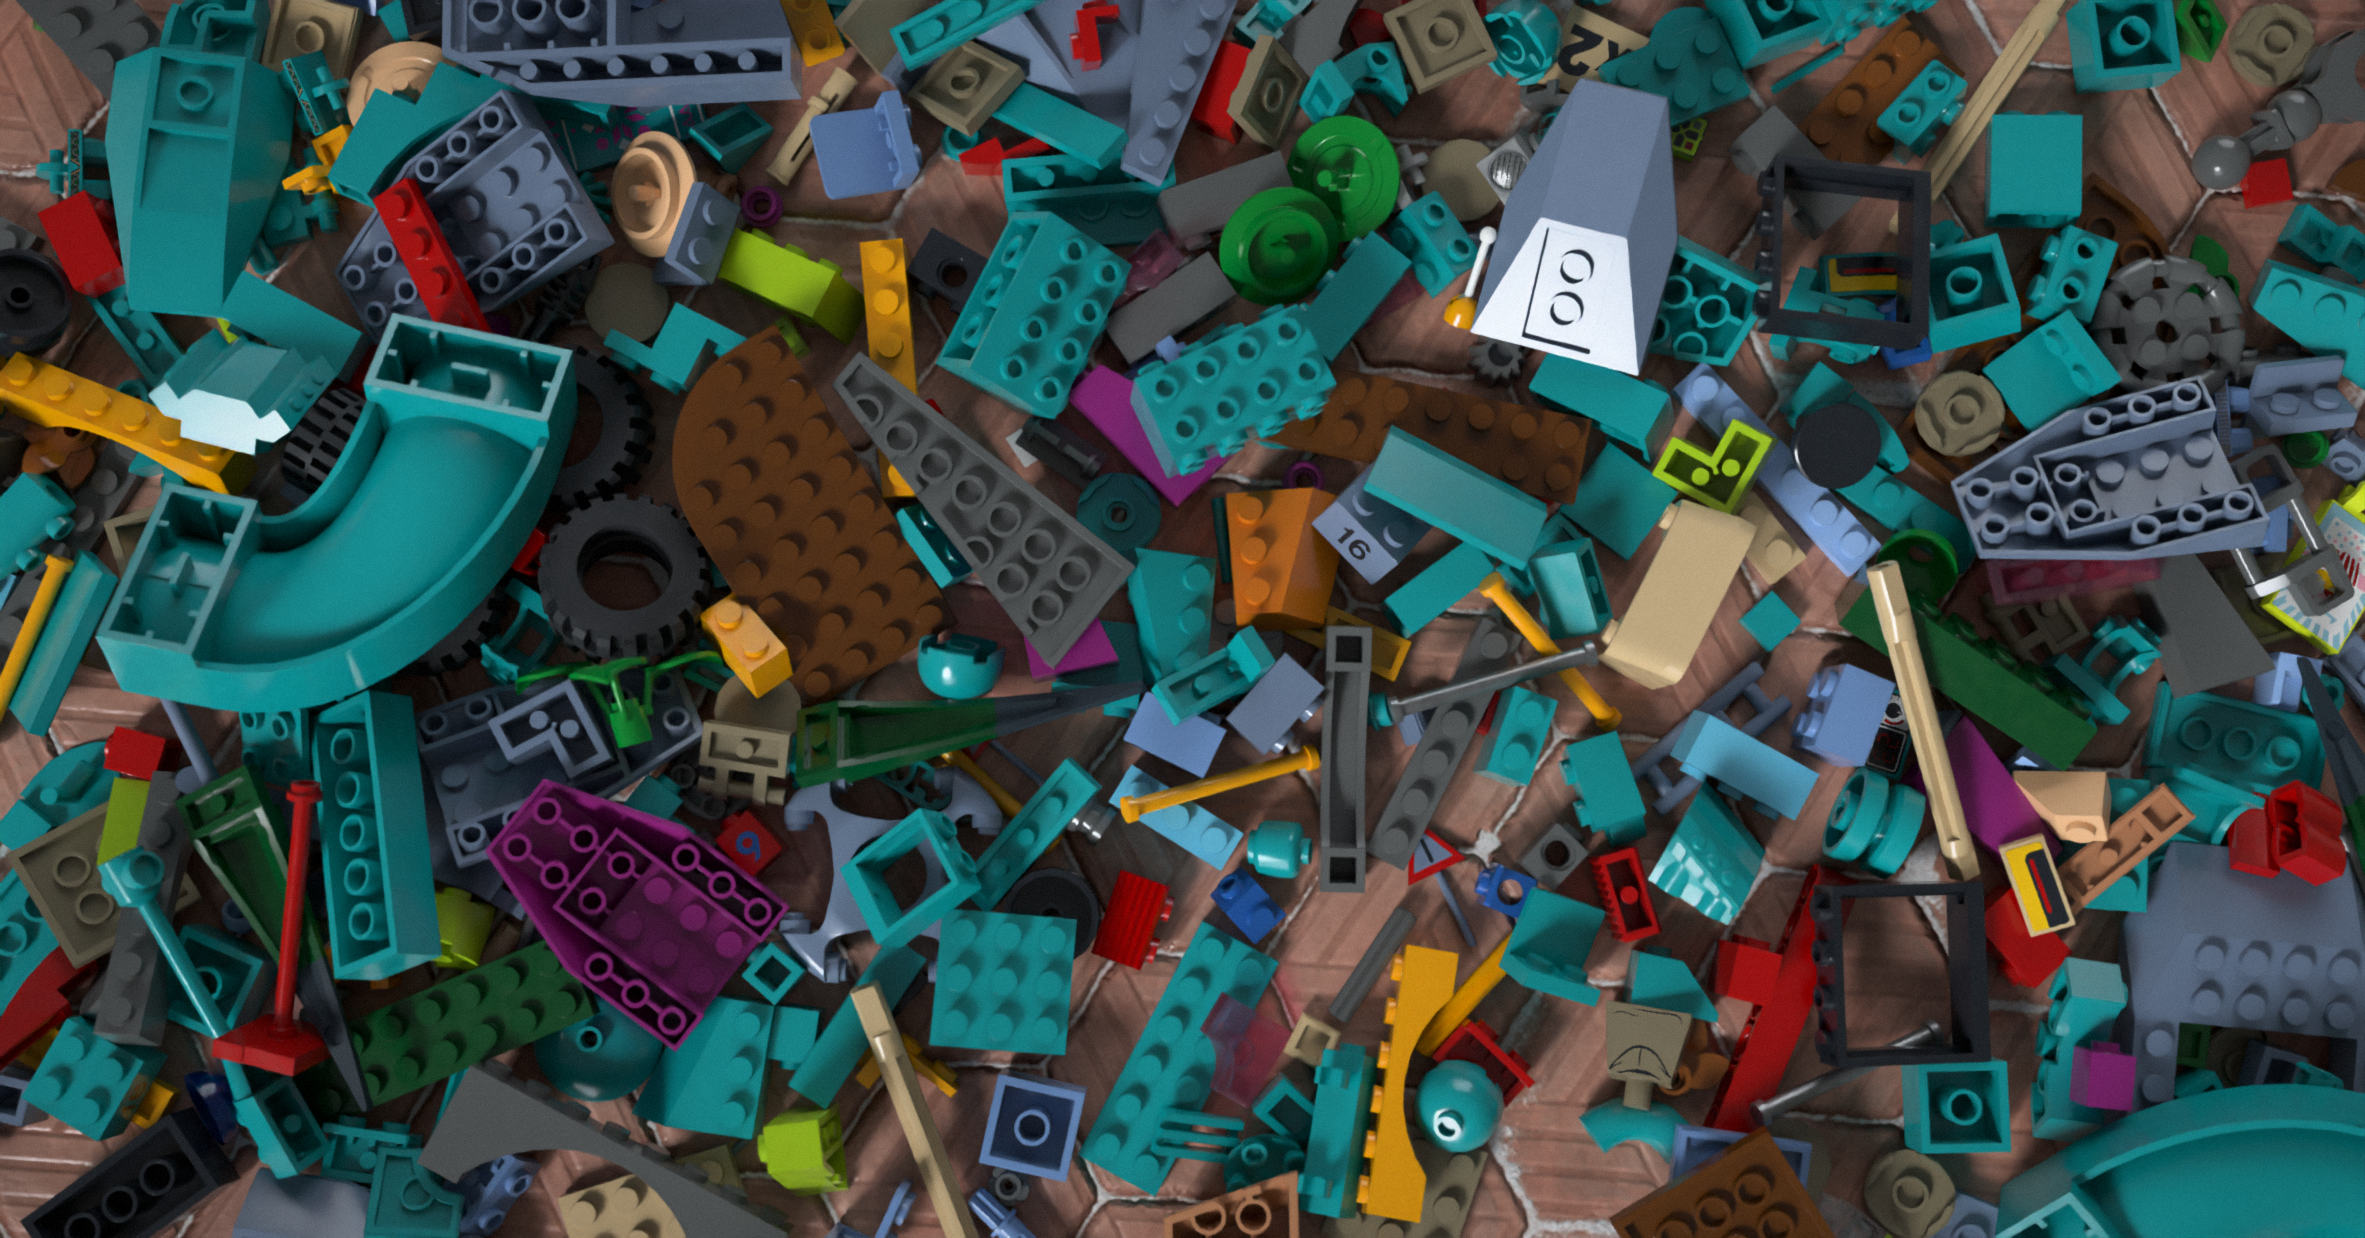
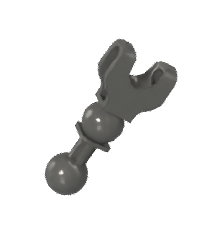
M2365 28L2343 32L2313 49L2305 61L2300 81L2288 89V91L2274 96L2265 106L2264 110L2255 111L2250 115L2254 127L2238 137L2216 135L2203 141L2195 150L2191 162L2192 172L2196 180L2203 186L2214 190L2231 188L2245 178L2250 169L2251 158L2265 149L2268 151L2289 149L2294 144L2309 139L2319 128V124L2365 122V90L2359 85L2355 75L2357 61L2365 53Z

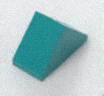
M742 102L691 127L688 135L698 149L723 172L736 175L772 135L774 128Z
M1280 1071L1251 1101L1252 1111L1280 1136L1293 1140L1303 1148L1309 1142L1315 1104Z

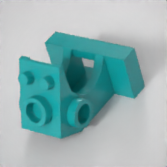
M1394 42L1367 43L1334 63L1329 59L1317 66L1298 104L1314 125L1329 117L1343 116L1354 94L1359 91L1362 94L1377 96L1395 119L1408 101V95H1412V86L1404 84L1406 77L1405 64L1401 57H1397ZM1372 77L1374 83H1367L1363 78Z
M1800 266L1783 309L1816 313L1824 311L1836 315L1884 320L1886 316L1877 312V306L1868 300L1852 298L1851 301L1819 293L1820 279L1817 270ZM1772 334L1768 343L1773 358L1790 362L1797 343L1811 342L1831 348L1829 355L1833 359L1847 363V366L1851 368L1860 361L1866 363L1870 354L1875 355L1880 346Z
M512 577L505 587V593L521 603L518 615L505 635L502 636L496 633L488 644L483 643L481 645L483 659L480 662L485 667V675L497 686L515 684L516 679L522 675L542 667H548L545 665L563 639V636H556L549 625L548 615L544 614L540 591L526 581ZM529 627L545 636L531 656L516 648Z
M2121 613L2117 614L2114 618L2108 615L2101 619L2090 632L2093 638L2074 660L2066 653H2060L2047 657L2039 665L2049 674L2048 678L2059 688L2065 683L2080 692L2086 698L2084 704L2093 711L2091 716L2102 726L2121 724L2131 712L2115 697V691L2123 679L2131 671L2136 675L2143 673L2153 664L2156 658H2160L2163 655L2157 648L2163 641L2137 616L2129 621ZM2105 649L2118 662L2102 678L2090 665Z

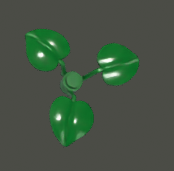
M695 651L665 659L645 668L643 705L641 706L639 705L638 697L628 700L624 699L617 674L629 667L648 663L646 657L616 659L607 662L603 666H592L590 661H573L542 667L517 678L515 689L519 696L533 683L555 674H567L570 680L583 679L603 711L607 725H612L617 748H623L653 740L647 715L654 714L651 705L654 679L680 664L712 662L723 666L724 663L722 656L716 651ZM595 682L605 685L611 684L616 703L611 704L612 710Z

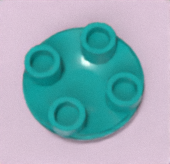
M1260 1134L1247 1138L1239 1143L1226 1159L1223 1178L1227 1193L1294 1170H1298L1299 1179V1174H1304L1307 1155L1296 1142L1277 1134Z

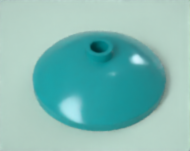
M593 993L601 1013L534 1040L533 1048L542 1072L556 1088L579 1100L604 1102L618 1099L640 1087L651 1076L662 1055L664 1043L603 997ZM588 1030L595 1032L598 1037L595 1046H589L585 1041V1034Z

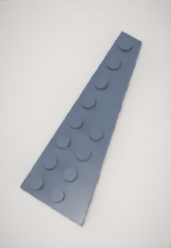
M1238 0L1142 1L1140 35L1136 46L1135 54H1137L1130 90L1132 94L1129 117L1125 128L1130 141L1122 150L1121 170L1160 187Z

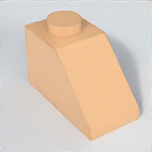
M2012 771L2013 780L2049 830L2060 840H2071L2077 843L2108 841L2112 796L2106 772Z

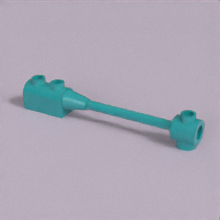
M23 472L0 497V581L11 573L18 572L20 568L25 572L36 569L46 558V553L40 549L43 543L50 536L54 540H60L67 536L75 527V521L69 517L76 509L75 502L47 475Z
M142 844L97 866L102 875L101 884L103 889L108 894L114 896L120 907H136L139 909L212 1038L215 1039L230 1032V1027L155 899L164 885L162 878L165 868L162 859L154 852L145 851ZM222 1059L234 1097L232 1102L236 1107L237 1121L242 1126L248 1128L258 1145L259 1159L264 1164L270 1166L277 1179L299 1174L332 1150L291 1076L284 1074L272 1078L263 1068Z

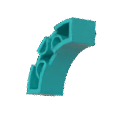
M2066 957L2058 969L2047 994L2049 999H2054L2049 1010L2048 1021L2039 1020L2034 1054L2042 1056V1062L2038 1069L2037 1083L2031 1082L2030 1109L2033 1137L2074 1143L2102 1128L2105 1120L2104 1108L2088 1107L2069 1099L2074 1046L2091 1048V1040L2108 1042L2115 1020L2121 1009H2124L2127 1004L2128 988L2125 983H2122L2119 964Z

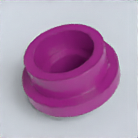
M755 186L743 195L740 210L748 224L755 228L765 229L772 227L780 220L784 206L780 195L774 189L768 186ZM761 202H767L770 204L769 211L762 215L757 214V205Z
M1308 460L1294 462L1284 473L1282 480L1283 489H1297L1296 478L1306 475L1311 479V487L1324 490L1325 475L1322 469L1314 462Z

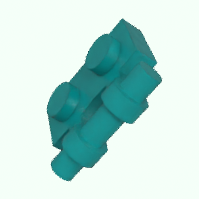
M314 147L303 150L305 165L298 169L296 159L290 156V164L283 180L309 166L323 165L321 161L319 162ZM281 183L263 225L267 246L272 249H278L313 240L315 238L311 223L317 221L320 222L322 233L339 231L336 216L339 215L340 211L337 200L331 196L330 189L313 194L314 201L307 205L303 190H285Z

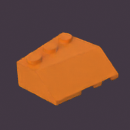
M1314 487L1226 494L1236 634L1251 625L1256 632L1323 627L1341 554L1311 523L1328 507L1337 495Z

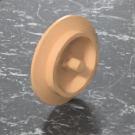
M398 42L375 51L359 65L350 81L351 86L348 87L347 109L352 125L355 126L375 88L392 94L393 91L401 92L417 103L439 61L452 67L459 63L444 57L442 48L425 42Z
M650 131L636 137L622 154L614 171L611 184L612 208L624 237L636 251L649 257L666 256L692 183L698 182L695 166L688 151L678 139L665 132Z

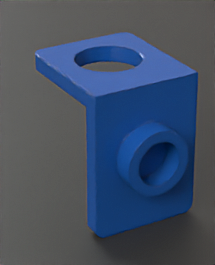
M1490 862L1489 868H1482L1474 887V892L1478 893L1476 903L1518 919L1530 889L1536 887L1537 881L1534 878L1508 869L1502 864ZM1505 880H1515L1522 888V897L1514 905H1505L1498 898V887Z

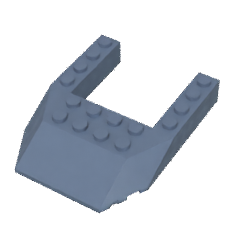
M443 0V56L530 95L626 107L802 99V57L791 37L631 45V0Z
M2171 841L2162 855L2165 857L2164 860H2161L2158 870L2150 874L2151 881L2148 884L2147 913L2128 911L2120 923L2117 964L2120 965L2122 983H2125L2128 988V1000L2112 1027L2111 1042L2120 1044V1052L2137 1058L2132 1111L2105 1108L2104 1126L2138 1111L2173 1100L2180 1022L2330 1037L2327 1072L2343 1081V1090L2365 1094V898L2349 858H2346L2343 876L2315 886L2280 867L2281 872L2273 879L2230 869L2229 847Z

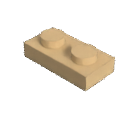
M1755 491L1749 492L1736 515L1757 526L1755 536L1745 555L1766 582L1771 585L1805 560L1807 556Z

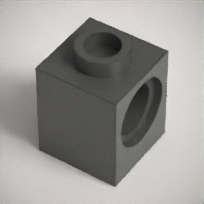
M1550 822L1515 860L1546 890L1554 891L1589 852L1581 845L1585 838L1567 822L1563 826L1557 822ZM1556 840L1563 845L1565 856L1561 863L1552 866L1545 858V848L1550 842Z

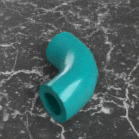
M1615 1097L1589 1109L1578 1117L1582 1126L1604 1154L1625 1141L1638 1140L1649 1144L1655 1149L1666 1164L1671 1163L1676 1123L1691 1125L1673 1107L1651 1099L1650 1110H1640L1624 1106V1097Z

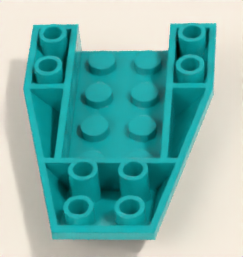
M151 47L116 62L105 146L130 310L221 318L217 314L242 270L246 268L290 164L298 97L296 93L289 94L283 90L277 77V72L246 57Z

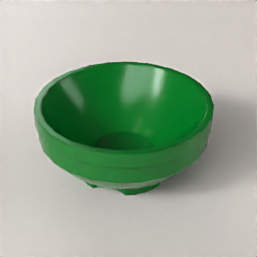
M1912 528L1893 534L1880 549L1876 565L1887 561H1897L1904 587L1912 592L1916 587L1920 588L1935 599L1943 597L1952 589L1959 573V558L1951 543L1943 536L1925 529ZM1923 545L1932 550L1934 558L1927 562H1920L1913 559L1908 550L1913 546Z

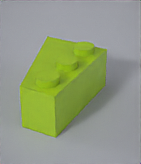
M735 228L733 235L728 241L721 261V268L716 277L730 288L776 311L780 309L800 318L802 324L812 329L816 325L826 330L836 338V341L849 347L866 315L864 295L841 276L844 270L824 258H820L818 263L808 259L810 256L808 253L792 244L786 243L784 249L774 245L776 240L758 229L753 228L749 234Z
M839 1102L829 1103L826 1109L819 1105L786 1109L763 1127L764 1134L758 1135L760 1161L767 1162L768 1174L797 1197L849 1190Z

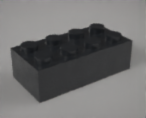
M189 1107L166 1115L27 1215L20 1222L31 1238H160L240 1180L241 1177L194 1108Z

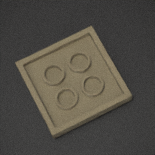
M109 800L6 854L7 859L76 970L113 949L122 910L114 896L108 894L103 889L101 884L102 875L96 863ZM186 870L179 890L174 915L203 900Z
M1374 1112L1371 1113L1369 1126L1371 1131H1374L1376 1113ZM1405 1121L1414 1155L1426 1175L1420 1223L1362 1213V1203H1358L1355 1219L1335 1218L1324 1215L1319 1229L1320 1234L1331 1238H1459L1488 1152L1481 1148L1468 1152L1446 1151L1436 1147L1427 1140L1418 1125ZM1365 1157L1362 1175L1367 1176L1369 1158Z

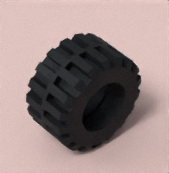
M339 388L329 392L317 401L299 421L288 440L281 463V475L284 477V480L312 496L328 477L342 454L363 411L366 400L348 389Z

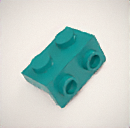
M1932 60L1877 119V126L1895 139L1892 156L1905 166L1915 155L1919 158L1923 157L1935 143L1937 131L1944 124L1949 127L1953 125L1966 109L1964 99L1968 82L1938 60Z
M1433 191L1406 206L1385 229L1395 249L1412 261L1411 269L1415 273L1418 282L1425 287L1432 299L1444 293L1463 273L1473 268L1479 251L1437 191Z
M340 1115L337 1123H323L322 1132L329 1133L327 1141L332 1150L324 1155L320 1176L372 1184L379 1146L421 1148L424 1135L409 1133L411 1126L409 1124L383 1121L382 1129L367 1127V1118Z

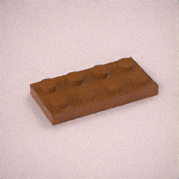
M1903 17L1814 108L1797 128L1828 160L1877 166L1893 150L1895 139L1877 126V119L1932 60H1938L1961 78L1966 73L1910 21Z

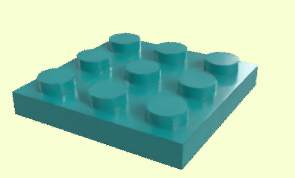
M952 909L944 915L941 920L929 1045L1065 1056L1077 919Z

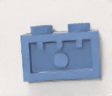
M519 1153L485 1162L473 1168L469 1176L457 1184L447 1179L442 1187L447 1191L463 1194L465 1197L460 1231L462 1233L490 1236L504 1222L507 1212L518 1197L530 1187L532 1178L541 1168V1164L536 1159L523 1157Z

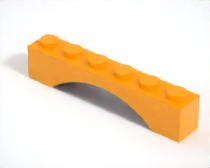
M902 238L859 242L870 360L919 397L913 336L912 285L906 272L910 265L908 249ZM878 447L882 498L889 505L920 502Z
M16 352L0 371V399L10 413L47 428L55 426L72 427L107 437L157 461L200 489L239 497L259 470L251 454L180 437L181 420L164 416L157 406L20 352Z
M1407 944L1401 948L1400 954H1393L1390 979L1396 980L1394 998L1387 997L1383 1013V1023L1390 1024L1387 1042L1380 1041L1376 1060V1067L1383 1068L1381 1085L1373 1086L1369 1108L1370 1112L1376 1113L1374 1131H1366L1363 1145V1157L1369 1158L1367 1176H1359L1356 1191V1202L1362 1203V1213L1420 1223L1426 1175L1414 1155L1406 1130L1403 1109L1404 1080L1410 1056L1421 1032L1436 1012L1453 998L1458 953Z

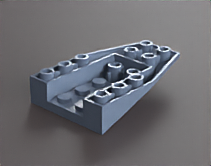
M1579 78L1507 198L1470 332L1637 376L1640 374L1648 360L1679 240L1668 97L1587 78Z
M501 89L406 162L390 186L392 187L404 178L416 179L483 315L501 309L615 243L532 98L527 95ZM375 208L333 272L374 344L379 345L392 313L429 321L433 320L377 208Z
M2200 375L2069 410L1951 481V489L1980 559L2136 560L2262 546L2270 519L2252 482L2239 485L2212 429L2217 409Z

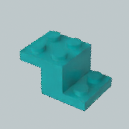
M676 302L652 349L612 328L603 344L612 352L610 359L615 361L621 368L638 376L643 369L652 374L650 379L655 382L654 384L678 396L681 389L690 393L697 380L701 377L713 352L719 358L747 338Z

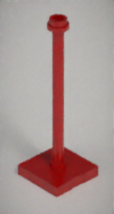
M305 779L294 780L291 782V789L287 790L286 795L288 800L294 802L274 1014H266L213 1039L212 1057L241 1064L244 1063L289 1076H295L332 1056L314 1024L293 1019L314 803L323 801L324 794L320 790V782Z

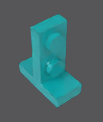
M1251 625L1239 631L1226 647L1157 682L1151 691L1176 727L1228 698L1233 703L1244 698L1276 661Z

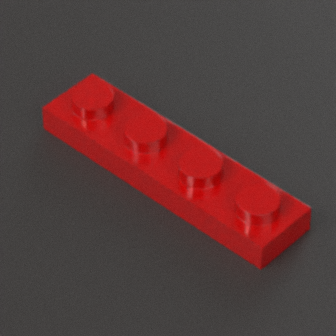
M404 178L372 199L432 320L492 334L416 179Z

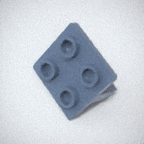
M2339 355L2258 364L2255 367L2248 392L2250 399L2249 410L2243 413L2239 428H2250L2252 438L2258 439L2293 433L2354 427L2358 411L2337 389L2344 360Z

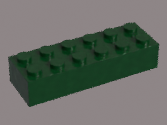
M1865 561L1834 602L1838 624L1890 658L1866 569L1873 566ZM1904 587L1929 684L2065 772L2099 731L2091 717L2093 711L2084 704L2086 698L2076 689L2065 683L2061 688L2047 680L2049 674L2036 663L2027 659L2022 664L2010 656L2012 650L1996 637L1990 635L1985 640L1973 632L1974 624L1959 613L1953 611L1950 616L1936 608L1938 601L1927 592L1917 587L1912 592Z

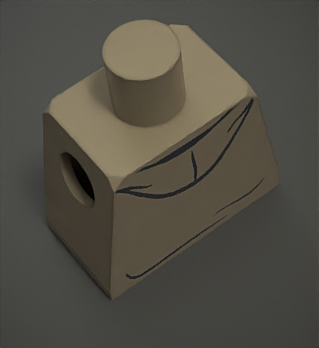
M1607 1000V1070L1610 1078L1626 1081L1624 1106L1640 1110H1650L1653 1086L1673 1088L1693 1028L1692 1014Z

